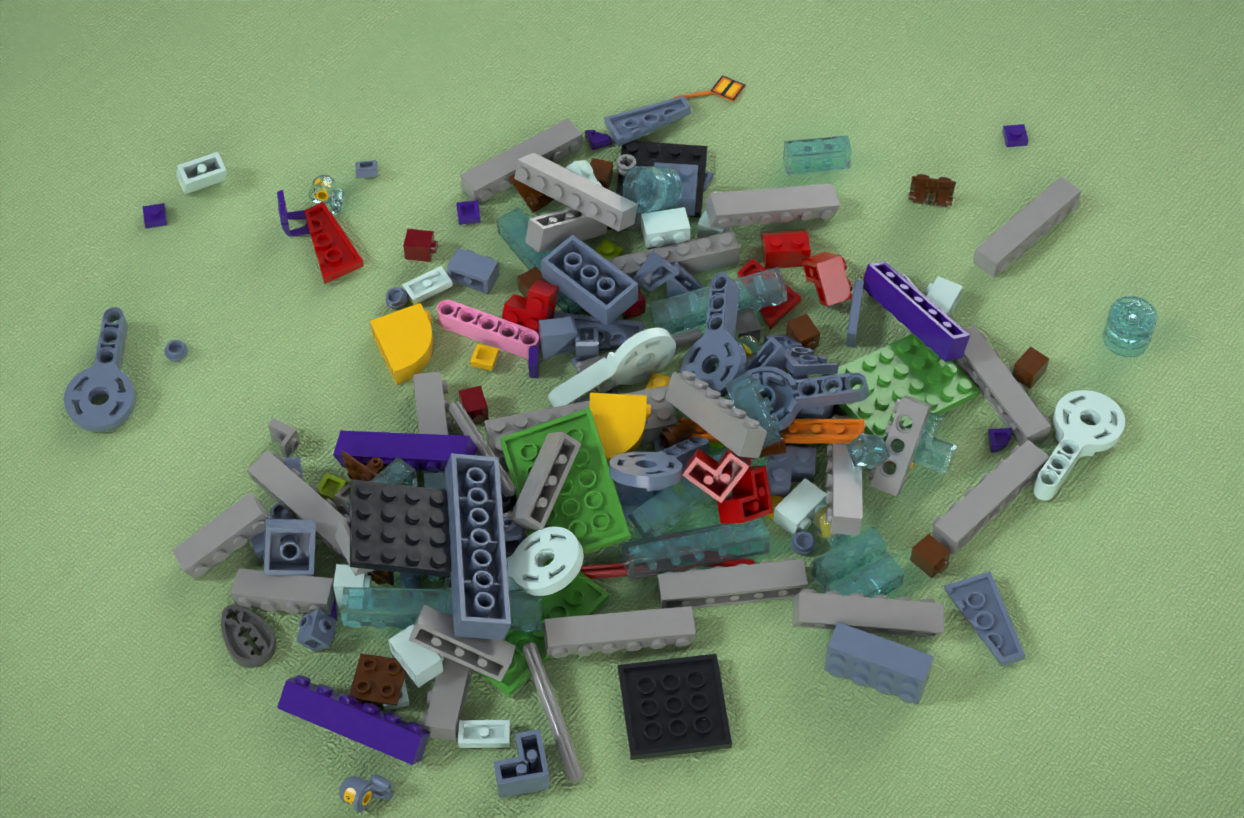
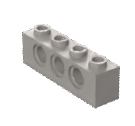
M908 395L903 396L901 400L897 399L893 408V412L896 415L893 422L889 421L885 434L888 435L886 443L880 445L877 456L880 457L878 465L873 466L869 478L872 479L870 486L895 496L901 493L932 404ZM903 416L911 418L913 423L911 428L903 426ZM895 439H901L904 442L905 447L903 450L895 448ZM887 461H893L896 464V472L887 470Z

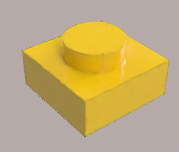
M477 343L470 360V365L493 371L499 356V348Z

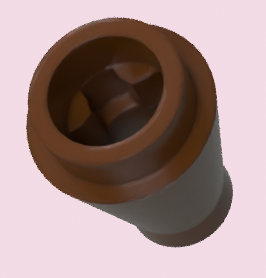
M686 420L685 422L663 428V432L659 434L660 440L665 448H669L683 442L694 433L695 426L690 420Z

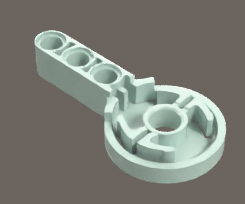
M651 328L641 331L628 338L617 349L615 354L609 352L607 359L605 357L553 389L548 395V400L553 407L589 401L590 393H605L619 384L632 385L649 379L653 372L659 373L670 362L676 350V343L670 333L663 328Z
M1079 390L1071 392L1060 399L1053 415V425L1056 430L1055 437L1059 441V445L1038 474L1033 489L1034 495L1038 499L1045 501L1052 499L1080 457L1094 456L1095 452L1108 450L1119 442L1125 428V416L1119 405L1111 398L1095 391ZM1082 420H1090L1095 425H1087Z
M547 527L525 538L515 552L506 558L509 591L521 588L524 593L545 596L558 592L571 583L579 573L584 558L583 548L575 535L562 527ZM554 558L549 565L542 567L547 560ZM450 573L449 578L446 577L444 583L452 594Z

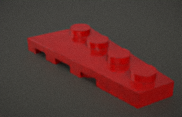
M324 202L304 210L324 284L364 266L362 258Z

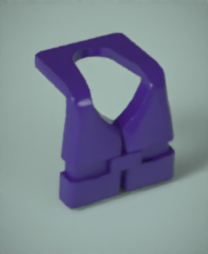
M279 190L277 192L278 210L281 226L285 234L289 237L310 234L304 210L287 212L284 191ZM288 219H303L306 221V225L290 230Z

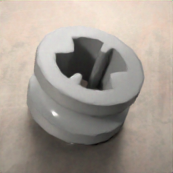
M629 154L619 156L617 159L618 173L623 176L634 174L636 171V159Z

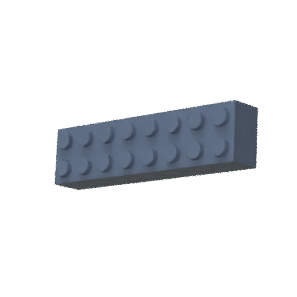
M451 453L445 468V486L447 490L454 637L504 640L511 626L499 458Z

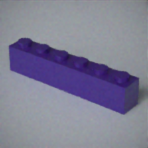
M886 261L868 264L863 278V289L905 325L912 334L923 341L940 359L946 362L963 357L970 335Z
M340 430L333 456L344 468L346 467L343 464L342 450L365 466L372 458L377 457L382 459L385 469L390 471L406 469L411 472L427 470L432 473L445 471L451 453L476 455L477 446L470 436Z
M297 675L286 680L277 706L278 709L408 764L414 765L422 760L431 733L424 730L423 725L416 722L407 723L400 720L401 717L395 713H383L373 704L359 703L355 701L356 698L352 695L335 693L330 686L323 684L318 686L311 683V679L306 676Z

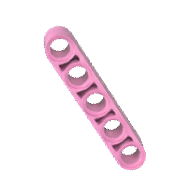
M443 300L437 306L439 325L443 329L525 359H529L530 346H538V354L540 353L539 335L532 329L452 300Z

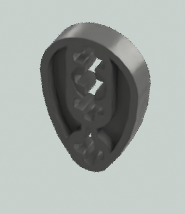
M229 605L224 608L221 618L222 635L226 648L234 662L247 668L259 667L267 663L276 650L275 636L269 625L260 616L247 608L238 605ZM234 614L237 616L238 623L230 618V615ZM243 632L250 634L252 642H255L259 652H262L261 656L254 654L252 646L248 645L246 637L242 636Z

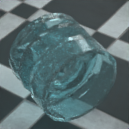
M637 166L631 169L625 177L623 196L638 204L637 213L674 209L682 196V182L677 172L668 166Z
M1125 296L1117 299L1110 307L1102 335L1107 348L1116 355L1123 357H1136L1143 354L1149 347L1158 317L1155 308L1148 301L1135 296Z

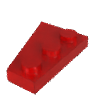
M754 259L750 260L737 272L740 282L769 329L775 326L801 302V296Z

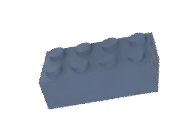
M573 234L541 260L542 277L550 284L559 286L558 290L605 326L610 325L638 301V283Z
M837 622L827 647L824 670L835 677L842 676L858 685H867L875 688L880 693L892 694L900 697L905 702L919 704L929 678L934 656Z

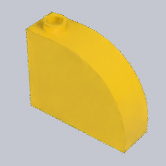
M421 303L370 321L372 336L396 385L412 379L413 374L422 372L433 354L434 345L430 324L432 323V318L428 310L424 311Z
M590 393L589 408L592 411L609 465L612 457L637 450L643 439L646 418L651 417V404H647V395Z

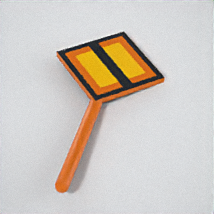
M722 75L709 91L675 96L674 98L684 96L687 99L715 94L734 102L746 85Z

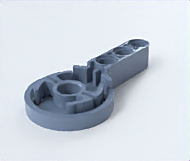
M723 272L717 273L710 283L705 333L690 347L681 365V373L689 371L696 374L697 379L708 383V387L720 392L721 397L730 393L735 381L744 374L747 362L743 346L735 340L740 287ZM719 362L718 368L713 373H710L712 366Z
M111 307L103 314L94 364L90 368L78 373L70 381L64 394L65 409L72 422L79 428L90 432H105L120 426L130 417L136 403V393L132 382L121 371L128 323L123 311L117 307ZM100 395L109 397L102 405L93 404L94 399Z
M765 366L751 369L742 374L733 384L728 400L734 403L733 406L737 409L745 411L746 416L757 420L760 423L759 425L767 431L766 435L774 434L775 431L779 433L787 428L802 409L861 402L867 399L870 390L865 376L858 372L795 380L789 373L787 374L781 369ZM855 385H862L860 389H852ZM832 388H839L836 392H829ZM808 391H815L812 395H805ZM770 394L772 399L767 405L759 406L755 404L756 399L760 395Z
M693 437L659 452H628L616 455L609 461V476L618 483L646 488V491L666 489L681 481L685 465L698 448L709 455L710 441L702 437Z

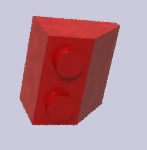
M805 229L760 232L766 269L803 267L801 260L810 257L809 236Z

